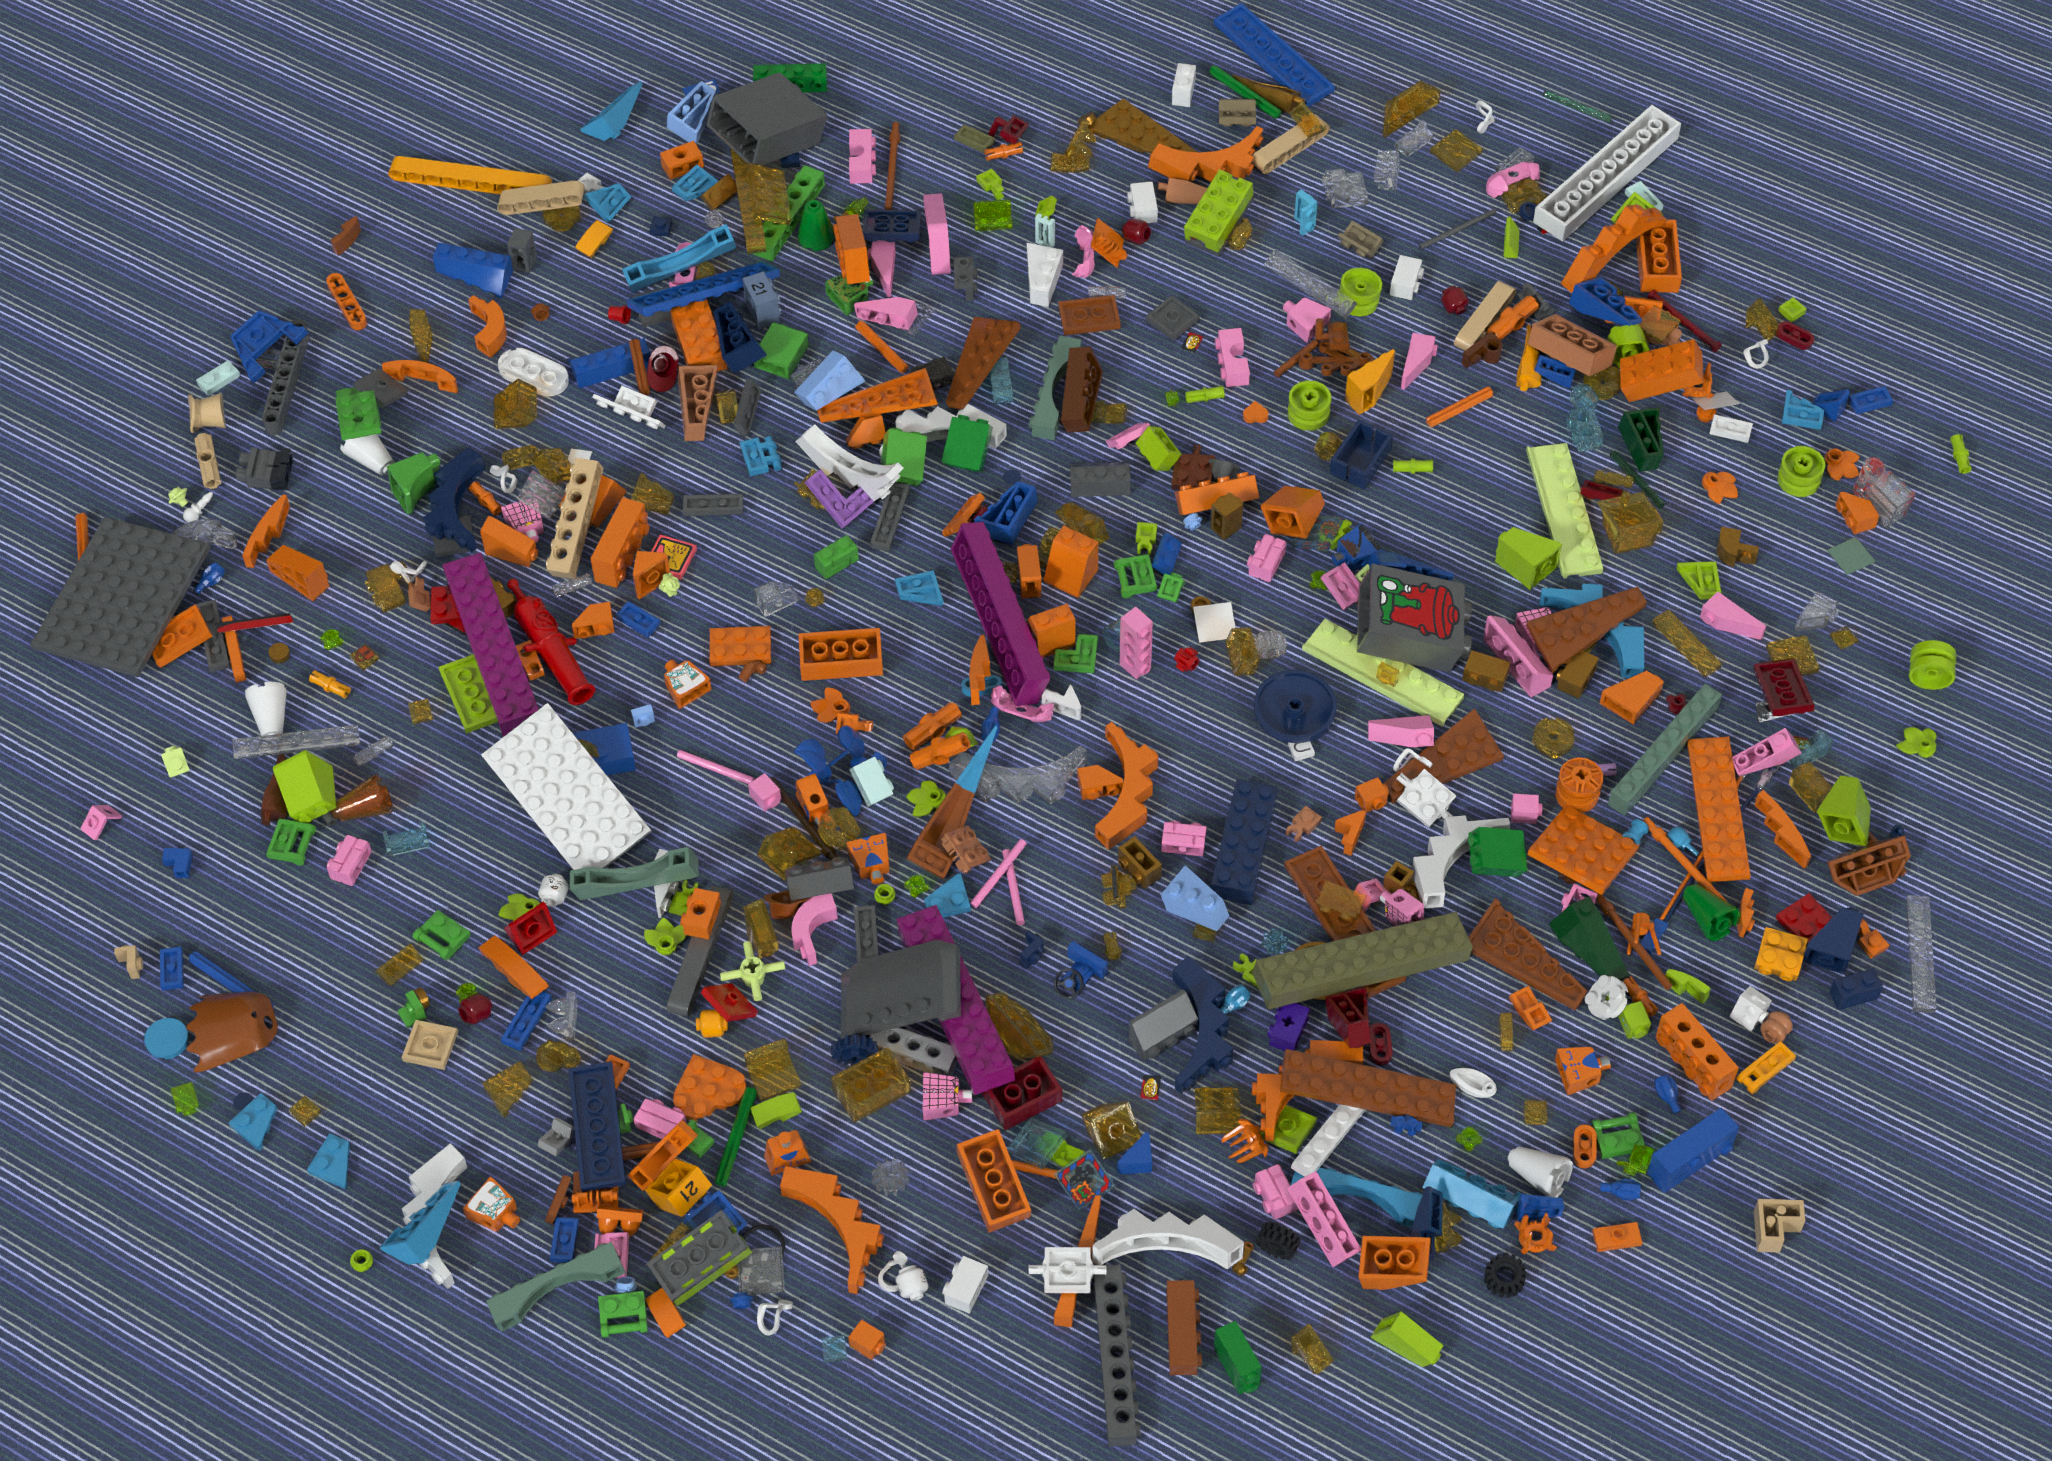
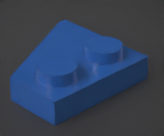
M1521 1194L1516 1210L1517 1221H1521L1524 1215L1529 1216L1528 1220L1543 1219L1546 1212L1548 1213V1218L1562 1216L1564 1209L1563 1199Z

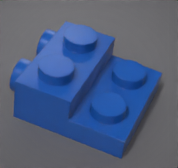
M720 1190L714 1194L710 1191L701 1199L703 1204L698 1208L695 1206L691 1207L685 1215L686 1218L682 1221L690 1231H693L722 1210L738 1230L737 1233L748 1225Z

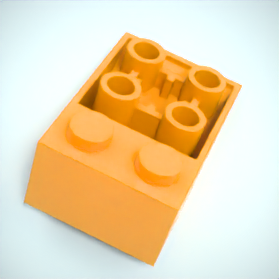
M1394 349L1383 353L1379 358L1366 363L1362 368L1352 371L1347 376L1345 401L1359 415L1375 406L1392 377Z

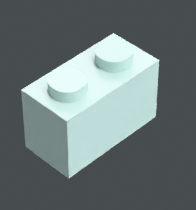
M876 757L850 769L867 807L893 795L892 790H894L891 781L886 779L883 773V764Z

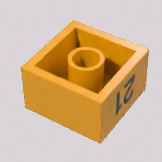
M674 1159L645 1191L659 1209L683 1217L699 1199L706 1195L707 1190L712 1184L698 1166Z

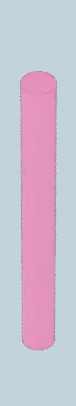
M679 750L677 753V757L746 784L755 780L754 777L688 752Z
M1023 839L1017 842L970 902L972 907L977 909L1024 849L1027 843Z
M1010 849L1002 851L1004 859L1010 853ZM1012 863L1006 870L1016 924L1023 925L1025 921L1014 865Z

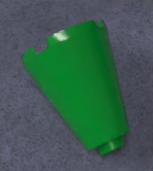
M810 200L805 204L798 231V240L801 246L807 249L806 247L811 248L812 251L825 250L835 240L831 221L822 202L818 200Z
M1699 884L1689 885L1684 890L1683 900L1708 940L1718 941L1731 932L1729 928L1733 924L1735 926L1738 924L1741 913L1734 905Z

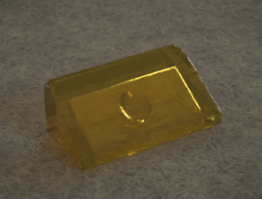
M1303 101L1289 112L1308 138L1326 130Z
M410 943L378 967L375 972L391 986L421 963L423 958Z

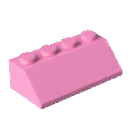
M1488 616L1483 641L1497 658L1511 662L1509 672L1526 693L1533 697L1550 688L1553 674L1541 662L1539 655L1530 649L1527 641L1519 636L1514 625L1509 624L1505 618Z

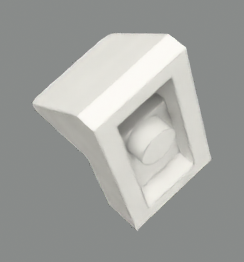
M1072 685L1069 686L1064 696L1054 691H1044L1042 694V704L1054 703V712L1080 721L1081 705Z

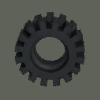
M1265 1222L1256 1239L1257 1245L1261 1247V1250L1267 1251L1269 1255L1273 1254L1275 1258L1280 1257L1282 1260H1285V1258L1287 1260L1292 1259L1301 1241L1300 1237H1297V1233H1292V1229H1287L1285 1225L1280 1226L1277 1222L1275 1224L1273 1222Z
M1504 1253L1503 1257H1501V1254H1497L1496 1259L1494 1257L1490 1259V1262L1486 1265L1484 1282L1487 1283L1488 1290L1492 1289V1294L1495 1295L1498 1292L1501 1298H1503V1294H1506V1298H1511V1294L1516 1296L1518 1291H1522L1527 1271H1525V1264L1521 1265L1522 1260L1520 1258L1516 1261L1515 1255L1512 1254L1511 1258H1509L1508 1253ZM1500 1269L1510 1270L1514 1275V1279L1510 1282H1503L1498 1279L1497 1272Z

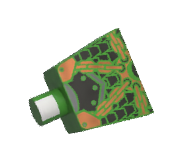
M842 275L825 281L826 294L846 316L855 311V303L868 300V287L873 285L871 277L869 282L847 284L846 277L842 278Z

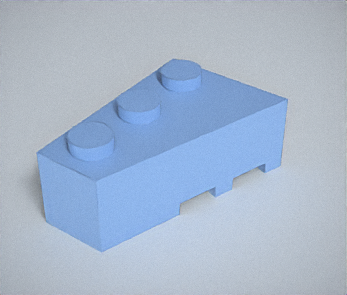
M701 81L668 113L667 128L687 142L694 140L697 145L707 123L716 90Z
M832 351L794 393L806 406L817 411L866 381L844 355Z
M1186 865L1161 893L1168 912L1212 930L1218 931L1229 917L1223 899Z

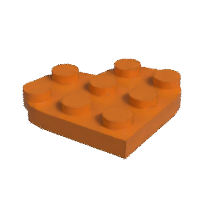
M693 1054L675 1089L673 1096L674 1107L684 1112L686 1120L693 1119L698 1121V1118H703L706 1115L710 1116L715 1109L726 1110V1107H732L735 1104L739 1105L746 1088L745 1077L734 1068Z

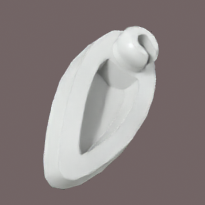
M1456 1068L1450 1071L1449 1077L1451 1081L1471 1096L1488 1098L1496 1093L1497 1088L1493 1080L1477 1070Z

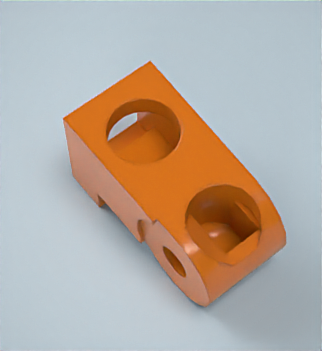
M531 640L516 645L529 681L545 675L536 651L521 652L526 644L532 643Z

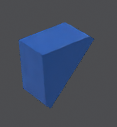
M1848 389L1820 393L1811 404L1822 408L1825 417L1836 421L1845 410L1850 392Z
M1145 1132L1117 1162V1172L1120 1175L1152 1172L1149 1133Z

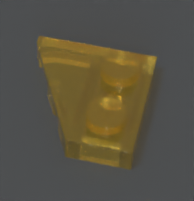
M640 473L631 500L644 503L645 510L669 514L674 497L671 492L661 488V485L648 480L644 473Z
M521 1061L484 1081L482 1085L503 1118H505L509 1114L511 1106L514 1102H518L522 1092L528 1088L532 1079Z

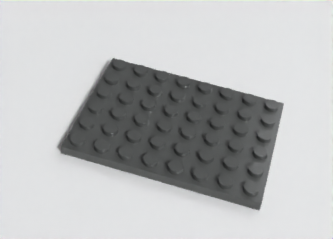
M104 517L30 646L34 650L139 678L211 549L209 543Z

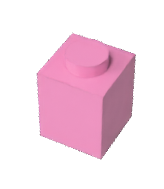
M765 773L748 784L750 796L764 811L774 808L781 801L780 789Z
M1513 794L1511 823L1536 824L1538 816H1542V804L1539 803V795Z

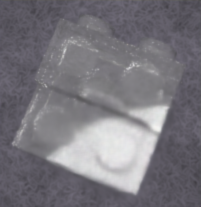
M1344 169L1325 171V176H1322V184L1327 189L1325 191L1326 201L1330 202L1331 208L1368 205V196L1362 172L1345 174Z
M532 470L516 498L551 519L563 499L565 489Z

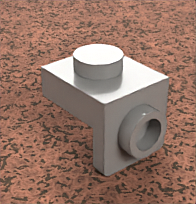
M556 1117L553 1120L552 1128L539 1139L538 1147L557 1156L571 1143L574 1127Z

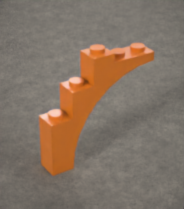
M1256 126L1250 135L1241 142L1229 148L1213 152H1186L1158 143L1150 155L1148 168L1169 178L1194 181L1198 175L1212 182L1219 169L1232 174L1238 179H1244L1246 175L1250 176L1254 169V165H1252L1253 154L1256 152L1255 148L1260 147L1263 142V129Z
M1637 204L1625 206L1615 225L1604 226L1593 245L1581 248L1561 284L1572 293L1575 284L1594 279L1610 259L1625 245L1642 233L1654 227L1662 226L1666 218L1656 208L1644 209Z
M1113 722L1105 726V738L1113 746L1121 761L1124 782L1116 804L1095 825V837L1108 850L1147 823L1148 811L1142 803L1153 794V782L1148 775L1158 769L1159 758L1156 751L1150 749L1145 744L1139 748L1136 742L1130 740L1125 735L1123 729L1119 726L1117 727Z
M1310 1040L1309 1049H1305V1053L1363 1065V1046L1360 1048H1349L1345 1041ZM1279 1065L1278 1074L1257 1073V1081L1252 1082V1095H1256V1104H1261V1114H1265V1119L1261 1118L1260 1132H1265V1141H1274L1275 1126L1280 1113L1295 1096L1280 1092L1283 1065Z
M785 1166L780 1184L781 1196L798 1200L814 1208L835 1227L846 1246L849 1256L848 1291L849 1293L858 1294L859 1286H864L865 1273H863L864 1266L869 1265L870 1254L876 1255L878 1247L882 1248L884 1234H881L880 1225L861 1222L863 1209H860L859 1200L840 1197L842 1185L838 1183L837 1175Z

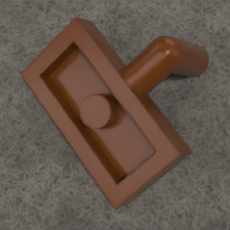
M1321 318L1316 319V340H1328L1329 350H1349L1347 323H1327V333H1323L1324 320Z

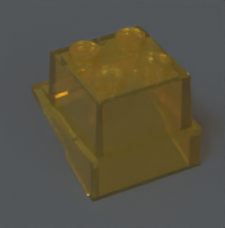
M1623 491L1620 497L1597 502L1603 513L1602 525L1615 554L1653 546L1656 535L1662 531L1663 519L1656 508H1653L1644 492L1630 494L1629 491Z

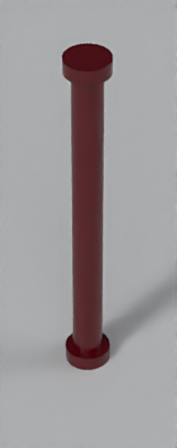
M1655 289L1648 294L1647 299L1663 301L1662 308L1709 345L1714 353L1721 348L1722 343L1716 342L1661 298Z

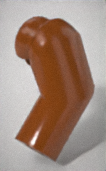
M759 660L748 662L738 676V679L747 683L753 673L764 674L767 666Z

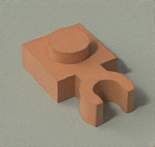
M1305 806L1292 819V824L1294 825L1287 827L1286 835L1289 836L1292 832L1297 833L1294 841L1298 842L1301 840L1303 832L1309 835L1322 822V817Z

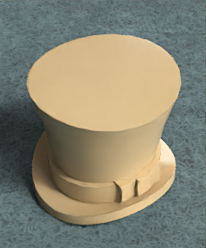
M222 393L203 399H194L192 395H188L191 433H196L203 426L226 429Z

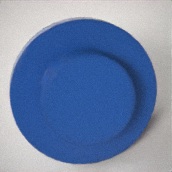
M747 1292L735 1293L734 1297L730 1299L733 1309L751 1307V1301H753V1297L748 1296Z

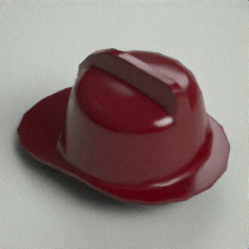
M669 346L657 347L648 359L647 381L649 386L657 392L670 390L676 380L679 358L676 351Z

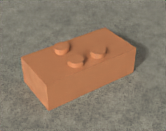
M1557 314L1533 323L1528 345L1548 354L1552 359L1565 363L1567 367L1574 368L1588 376L1611 367L1617 345Z

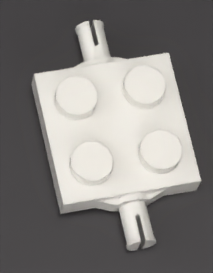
M1424 769L1418 777L1412 780L1403 773L1397 777L1396 780L1405 786V790L1397 799V802L1429 828L1441 817L1443 819L1445 817H1453L1447 810L1449 804L1456 798V795Z
M1045 1247V1258L1042 1265L1029 1264V1274H1042L1045 1281V1293H1090V1281L1093 1274L1106 1275V1265H1093L1090 1258V1247Z

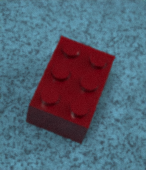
M1041 1055L1014 1068V1081L983 1092L984 1099L1005 1131L1062 1102V1088Z

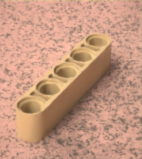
M1316 114L1311 115L1255 152L1252 164L1263 174H1268L1323 138L1328 133L1330 126Z
M567 181L503 190L497 209L501 214L513 215L578 206L582 202L585 186L580 181Z
M1498 281L1457 334L1454 346L1465 351L1486 336V329L1500 318L1501 313L1512 302L1516 294V288Z

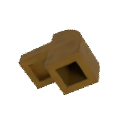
M1721 526L1716 549L1719 559L1731 567H1734L1735 561L1755 565L1759 546L1739 543L1741 530Z
M1396 861L1384 875L1383 884L1385 889L1389 890L1392 894L1398 889H1403L1420 901L1415 881H1413L1414 871Z

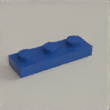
M543 991L533 999L526 996L502 1036L501 1043L521 1051L551 1002L552 996Z

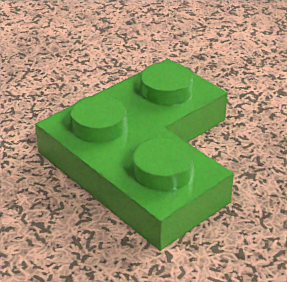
M1078 634L1076 651L1056 649L1054 671L1094 673L1098 635Z

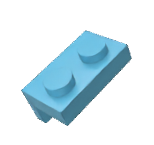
M1301 189L1296 193L1294 219L1300 222V234L1304 236L1306 233L1313 231L1316 226L1317 201Z

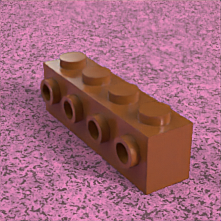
M1194 1280L1167 1281L1169 1375H1197V1368L1202 1366V1353L1197 1352V1345H1201V1331H1196V1324H1200V1310H1195V1303L1199 1302V1289H1195Z

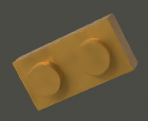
M728 173L700 197L713 211L740 187Z

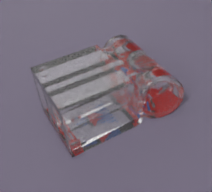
M1876 457L1866 459L1852 489V495L1869 500L1879 514L1878 521L1885 529L1907 515L1916 496V493L1890 470L1886 471L1884 463Z

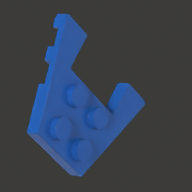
M258 310L230 336L253 384L266 373L265 369L255 360L284 334L297 345L309 334L304 327H297L291 322L281 321L275 316Z

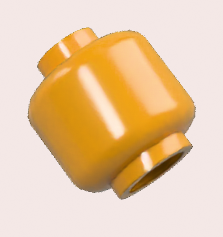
M715 1009L703 1010L700 1013V1018H696V1030L701 1031L704 1038L722 1037L724 1031H728V1022Z

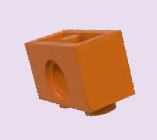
M694 140L660 153L661 166L670 180L687 174L696 164L704 168L703 155Z
M699 888L694 889L693 894L689 895L687 900V912L682 914L680 925L683 926L684 935L709 940L721 906L720 893Z

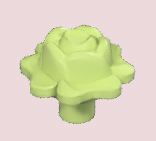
M177 487L170 491L168 503H179L184 507L188 503L185 499L187 488L181 489Z
M671 573L663 574V580L659 584V589L667 593L669 597L677 595V590L680 587L677 577H674Z

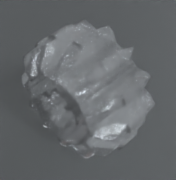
M1266 630L1265 632H1259L1258 635L1253 637L1252 648L1258 659L1273 660L1274 658H1280L1281 655L1286 653L1287 640L1281 631Z
M885 1157L884 1164L877 1162L876 1169L872 1170V1176H874L872 1183L877 1185L876 1190L878 1192L884 1190V1194L887 1196L889 1192L893 1191V1194L896 1196L897 1190L904 1192L905 1185L909 1183V1169L905 1168L903 1161L897 1163V1159L894 1157L892 1162H889Z

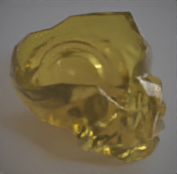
M1242 218V222L1234 229L1231 239L1227 240L1231 250H1241L1246 247V242L1253 231L1252 224L1247 218Z
M552 1040L542 1044L536 1053L537 1064L542 1070L547 1072H556L564 1067L567 1069L574 1068L581 1061V1055L575 1047H569L566 1043L554 1042Z

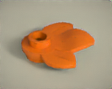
M1831 449L1825 454L1824 460L1828 465L1827 472L1834 480L1839 481L1842 476L1845 478L1859 476L1858 469L1854 463L1860 459V456L1848 450L1842 452L1839 449Z
M1707 472L1703 476L1702 485L1708 490L1709 498L1715 503L1720 504L1723 497H1738L1737 488L1733 484L1736 478L1732 474L1727 472H1719L1717 474Z
M825 688V699L810 702L813 711L819 714L817 716V721L832 722L837 718L838 712L850 713V704L843 699L841 692L833 688Z

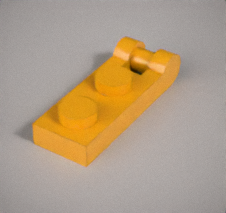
M1780 1041L1744 1069L1736 1077V1080L1740 1084H1744L1747 1087V1091L1753 1095L1760 1087L1792 1063L1796 1055ZM1752 1074L1757 1078L1755 1081L1750 1078Z

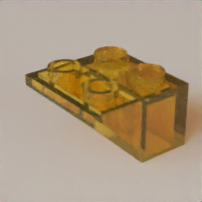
M518 378L495 395L493 400L494 428L526 427L537 418V387Z

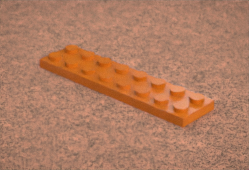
M1729 737L1689 739L1687 741L1706 879L1709 882L1750 879V869Z

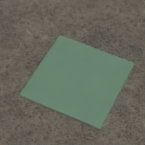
M1856 537L1827 550L1846 575L1876 562Z

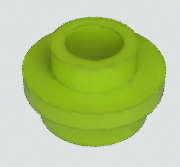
M889 884L879 885L874 892L875 900L884 905L893 902L896 896L894 888Z
M363 1249L355 1251L350 1259L352 1268L358 1272L370 1269L373 1264L372 1254ZM362 1259H365V1260H366V1261H365L364 1263H362V1264H359V1263H358V1262H359L360 1260H362Z

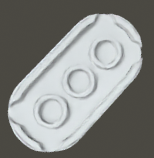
M516 348V350L511 351L510 349L504 352L498 360L499 373L504 379L539 395H558L569 384V376L564 366L530 350Z

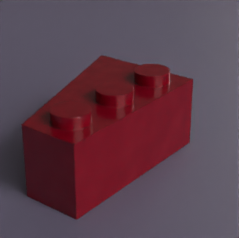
M1366 986L1325 996L1328 1020L1348 1047L1360 1048L1365 1044L1371 1043Z

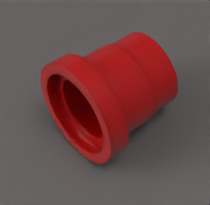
M627 305L622 307L610 306L608 310V318L610 320L618 321L624 325L630 321L631 309Z

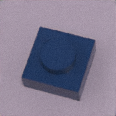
M799 152L781 158L782 168L800 167Z
M653 216L650 235L669 237L672 218Z

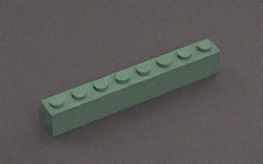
M1704 684L1610 793L1608 806L1626 816L1684 749L1687 741L1692 739L1719 708L1722 694Z

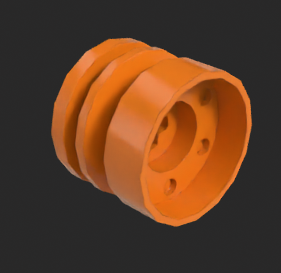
M1577 757L1565 762L1559 771L1555 797L1558 804L1562 808L1567 805L1581 813L1589 812L1599 801L1603 783L1601 768L1594 761L1587 758Z

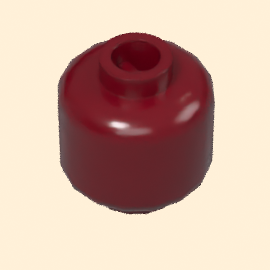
M1132 218L1123 225L1122 233L1127 242L1141 245L1149 240L1151 228L1146 221Z
M1451 286L1442 292L1441 302L1449 314L1456 313V315H1460L1467 310L1466 307L1469 304V299L1461 287Z
M475 993L461 1001L458 1009L459 1015L464 1022L472 1025L477 1024L490 1017L492 1002L487 996Z

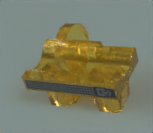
M1117 865L1110 866L1111 872L1101 875L1103 886L1105 888L1112 887V890L1103 892V901L1107 906L1117 904L1120 909L1126 908L1125 895H1131V890L1137 887L1136 880L1130 878L1129 874L1123 875V873L1119 872Z

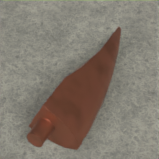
M282 747L279 749L276 765L286 760ZM274 772L264 791L261 806V820L265 826L270 825V821L285 819L287 816V807Z

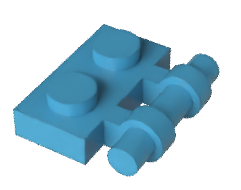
M767 436L764 439V443H760L759 438L739 442L749 476L769 472V465H772L775 471L782 469V460L780 455L777 454V445L771 436ZM763 452H768L770 456H764Z

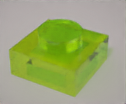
M866 197L856 199L844 209V212L847 211L849 215H860L865 211L864 207L869 202Z

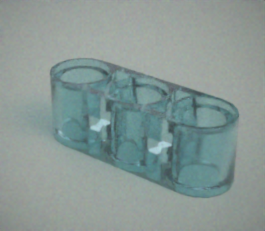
M1007 355L999 358L989 372L994 404L1013 403Z

